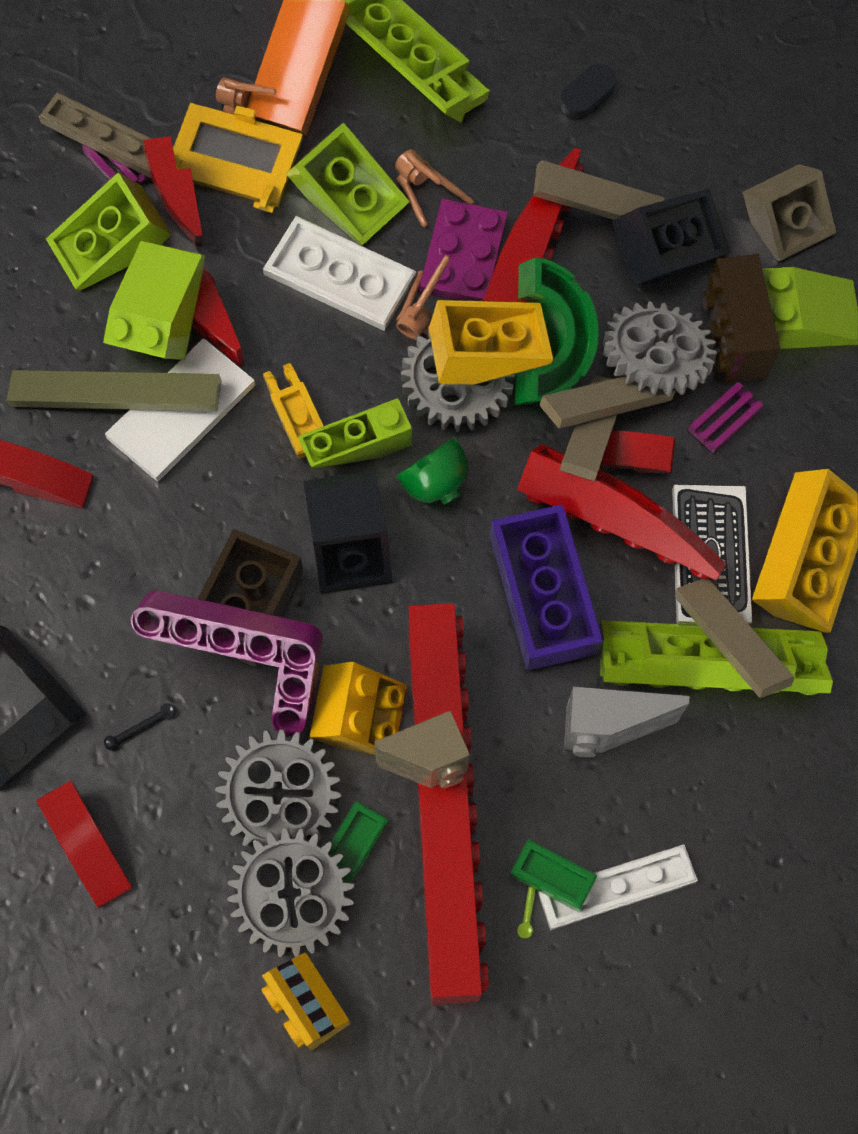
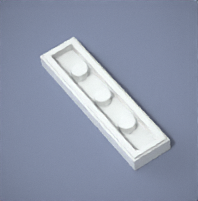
M683 844L594 873L598 875L580 912L541 892H538L549 928L553 930L694 884L698 880L686 847Z

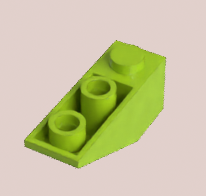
M397 398L299 435L298 439L311 469L377 459L412 446V427Z

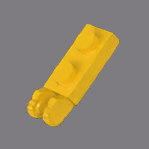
M288 363L283 365V372L286 380L289 381L290 387L280 390L277 380L271 371L263 373V377L269 389L271 401L299 460L306 457L298 436L324 425L304 383L300 382L292 364Z

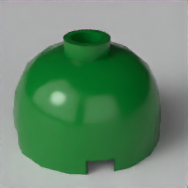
M453 437L404 469L396 478L404 490L419 502L432 503L441 500L445 505L462 493L458 487L467 479L469 471L468 459L461 445Z

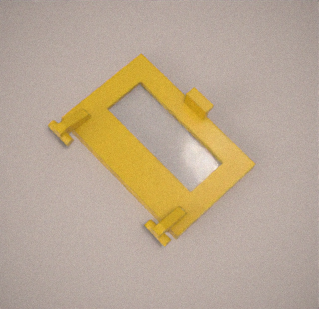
M190 103L173 147L177 170L191 168L194 184L254 200L253 208L273 213L275 207H279L289 179L286 173L294 166L303 141V134L258 122L255 119L256 111L236 106L233 115Z

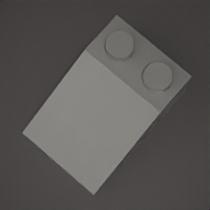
M573 687L566 706L564 750H571L573 755L578 757H594L596 753L605 752L673 725L679 721L689 705V696Z

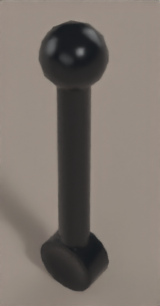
M170 703L163 704L160 712L116 736H107L103 741L104 747L107 750H114L119 742L163 718L172 719L176 712L174 706Z

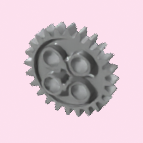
M648 302L646 309L635 303L633 311L623 307L621 315L615 313L612 322L608 321L601 345L604 346L602 356L608 357L606 365L609 367L616 366L615 376L625 374L627 376L626 385L635 381L638 383V391H642L645 386H648L651 389L652 395H655L658 389H663L666 396H670L674 388L682 395L685 392L686 386L694 391L698 382L705 383L707 375L711 374L717 351L713 350L716 342L709 339L710 330H701L702 321H690L692 313L682 316L679 314V307L669 311L667 310L666 303H662L660 309H657L652 302Z
M429 329L428 340L417 336V347H408V356L410 358H403L402 368L405 369L401 371V381L404 382L402 393L403 395H409V407L418 405L416 408L417 417H421L426 413L429 414L428 425H432L438 419L441 420V430H445L449 423H454L456 432H459L461 424L466 423L468 428L473 431L475 420H479L486 426L488 424V414L498 418L500 412L498 406L507 407V396L513 393L514 385L511 383L514 382L515 374L489 380L490 384L486 386L476 384H439L437 374H430L426 371L431 367L436 368ZM447 395H455L459 398V400L455 402H448L444 399V397Z
M280 729L277 739L273 740L269 730H266L263 733L262 743L252 735L249 737L250 749L238 744L235 748L240 757L238 759L230 756L225 758L232 769L231 771L223 770L218 773L220 777L227 780V784L215 788V791L226 794V799L216 805L219 808H228L229 813L222 819L223 823L233 820L236 823L230 833L232 836L241 831L246 834L242 845H248L253 839H259L266 845L268 844L267 833L271 831L278 840H281L284 828H289L292 838L296 837L300 828H304L306 840H308L307 836L309 834L313 836L317 832L320 833L321 839L322 835L318 826L331 827L332 823L325 815L326 813H338L339 808L331 804L330 800L339 798L342 794L339 791L332 790L331 785L341 779L340 776H329L328 771L332 769L335 762L323 764L321 759L327 750L324 748L314 753L312 751L315 741L313 738L303 745L300 744V732L297 731L291 740H287L285 729ZM255 761H264L269 765L271 775L266 782L256 781L252 777L251 766ZM303 763L307 766L310 773L307 782L297 784L290 779L289 769L292 764ZM279 781L282 782L283 789L312 790L313 796L285 795L281 802H277L274 794L245 793V788L271 789ZM261 800L266 803L269 810L266 819L259 821L250 816L248 808L251 801ZM292 802L304 804L308 813L306 820L294 822L289 819L287 806Z
M284 828L281 840H278L272 831L268 832V845H265L259 839H255L252 842L256 853L253 854L247 850L242 851L241 855L247 862L246 865L235 864L232 867L241 876L240 879L228 881V885L237 888L238 893L228 897L227 901L239 903V908L230 915L231 917L243 916L245 921L240 925L238 931L242 932L249 928L253 931L249 940L250 944H253L260 938L265 940L263 944V952L265 953L274 944L277 945L278 957L284 956L287 947H291L294 956L297 957L301 955L303 945L313 954L316 952L317 939L325 946H328L331 942L327 932L331 931L337 935L342 932L341 927L336 922L337 919L348 921L351 917L342 908L343 906L355 903L353 898L345 896V891L353 889L355 883L345 882L343 878L352 871V868L339 867L338 863L343 859L344 853H339L335 856L329 853L334 842L330 841L323 847L318 845L320 840V833L318 832L310 840H306L304 828L298 830L295 838H292L289 828ZM286 857H291L293 887L296 889L300 888L301 894L294 900L298 919L297 927H292L290 896H283L282 890L289 886L288 871L285 865ZM303 860H313L318 865L319 875L316 880L307 881L300 875L299 867ZM267 863L273 864L279 869L280 879L275 885H268L261 878V869ZM314 899L320 902L323 907L321 919L310 920L304 915L303 905L306 900ZM268 904H277L283 909L284 919L282 923L272 924L267 921L264 912Z

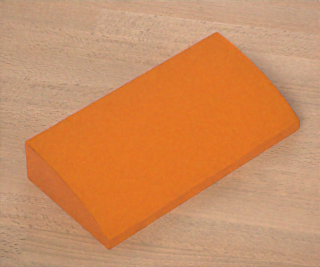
M283 0L254 84L275 88L277 93L270 95L251 92L246 108L256 111L255 119L307 136L350 13V8L346 1Z

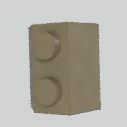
M799 164L743 191L750 222L778 261L836 233L822 171Z
M451 711L375 741L376 762L380 768L429 788L439 784L442 789L454 786L463 780L462 775L466 774L468 770L470 754Z

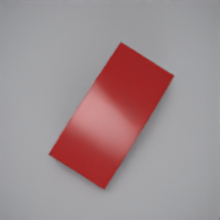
M612 430L599 468L634 469L637 473L672 474L676 439L657 434Z

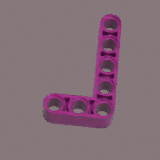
M151 591L143 597L131 616V626L138 635L148 639L279 667L271 718L272 725L278 733L280 729H285L286 737H293L297 731L300 733L303 731L313 708L323 646V635L316 626L301 621L163 591ZM148 611L154 612L158 618L150 615ZM185 619L191 620L196 626L188 624ZM222 627L230 629L233 634L225 632ZM259 635L267 637L271 642L262 640ZM296 644L305 645L309 650L300 649ZM291 677H296L300 679L303 683H298L294 681ZM287 710H291L297 715L290 714Z

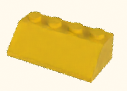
M830 469L795 472L752 597L755 603L774 617L824 633H831L858 549V493Z

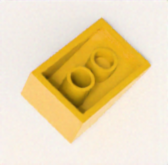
M437 301L429 325V332L439 384L474 385L552 363L553 356L541 303Z

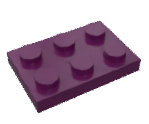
M442 198L420 282L419 293H423L442 259L448 255L450 261L430 295L460 301H483L496 267L508 212Z

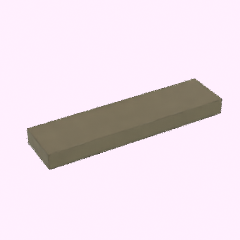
M58 92L39 115L41 124L151 178L143 140L151 138Z
M541 160L537 164L533 196L614 220L636 208L664 201L662 196Z
M594 374L590 384L612 379ZM617 414L576 424L560 470L595 481Z
M627 376L544 395L539 406L560 429L672 401L675 390L672 389L670 396H666L663 389H658L657 393L652 395L651 389L648 386H645L642 391H638L637 382L634 381L626 385Z
M701 579L676 588L675 598L759 698L792 686L794 676L710 579Z

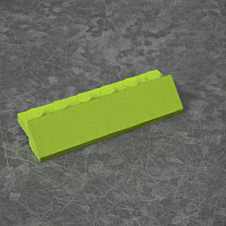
M343 0L346 1L350 8L346 24L446 115L462 123L465 113L488 99L490 90L467 71L470 60L403 0Z
M601 620L603 643L600 648V677H603L604 682H611L619 686H626L631 683L649 684L657 688H663L668 685L686 686L696 690L704 689L705 687L724 688L729 691L752 689L699 625ZM752 628L794 676L792 686L780 691L799 692L804 695L831 693L833 679L826 664L828 648L821 631Z

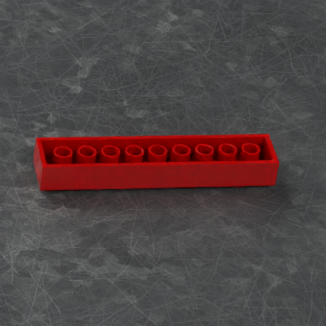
M454 603L409 606L408 629L414 725L451 711L470 754L472 747L470 726H463V721H467V712H469L468 689H460V685H465L466 658L465 652H458V649H462V638L464 637L462 615L455 616ZM468 764L467 773L462 775L463 780L454 786L442 789L439 784L429 788L418 783L431 1005L479 1002L482 992H487L489 987L487 963L479 962V951H484L486 939L484 922H477L476 912L481 911V906H483L481 881L474 882L473 872H478V866H480L479 843L471 842V834H475V826H477L476 803H468V796L473 795V764Z

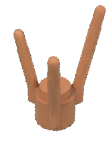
M223 77L217 86L216 101L224 105L223 112L234 115L236 106L245 107L247 105L251 92L275 95L277 91L275 88L247 84Z
M414 149L407 150L397 159L395 169L400 175L396 181L403 187L422 227H427L428 222L410 186L411 183L420 185L429 178L436 184L445 186L467 204L474 205L472 198L432 168Z
M448 255L444 256L417 303L413 304L423 271H418L403 309L396 318L397 329L410 339L417 340V336L421 335L428 338L429 317L431 313L424 305L450 261Z

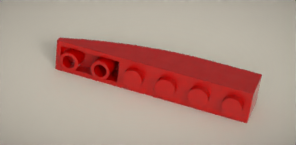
M574 148L559 165L583 172L584 165L579 163L581 149ZM532 196L514 224L500 253L483 301L527 303L518 300L519 264L535 257L552 261L555 250L550 248L552 240L560 239L565 220L560 219L562 212H569L571 207Z
M544 444L531 451L517 488L518 491L526 494L528 500L541 505L546 503L551 506L563 504L567 518H580L591 523V527L600 533L618 535L624 538L623 541L633 548L649 549L657 553V557L666 563H680L691 568V573L699 578L707 580L713 578L717 580L724 571L726 563L698 535L668 510L639 490L600 469L595 481L561 471L560 467L564 453Z

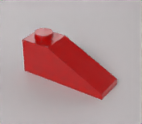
M203 268L191 328L240 367L244 363L241 345L214 284L215 280Z

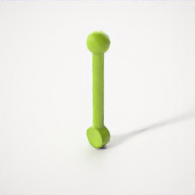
M528 886L523 922L517 929L518 935L523 939L530 938L533 933L530 921L536 889Z

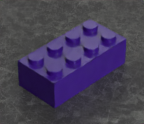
M563 504L492 520L489 536L526 671L597 655L603 640Z

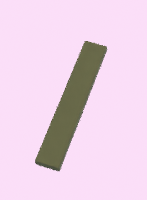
M12 370L6 401L10 407L218 411L222 380L220 374Z

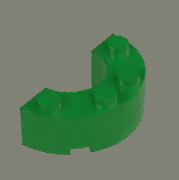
M535 257L519 264L518 300L527 303H541L543 316L548 327L553 361L548 365L516 373L515 405L541 402L544 395L571 389L590 369L598 346V319L594 304L587 290H582L573 279L575 276L569 270L543 258Z

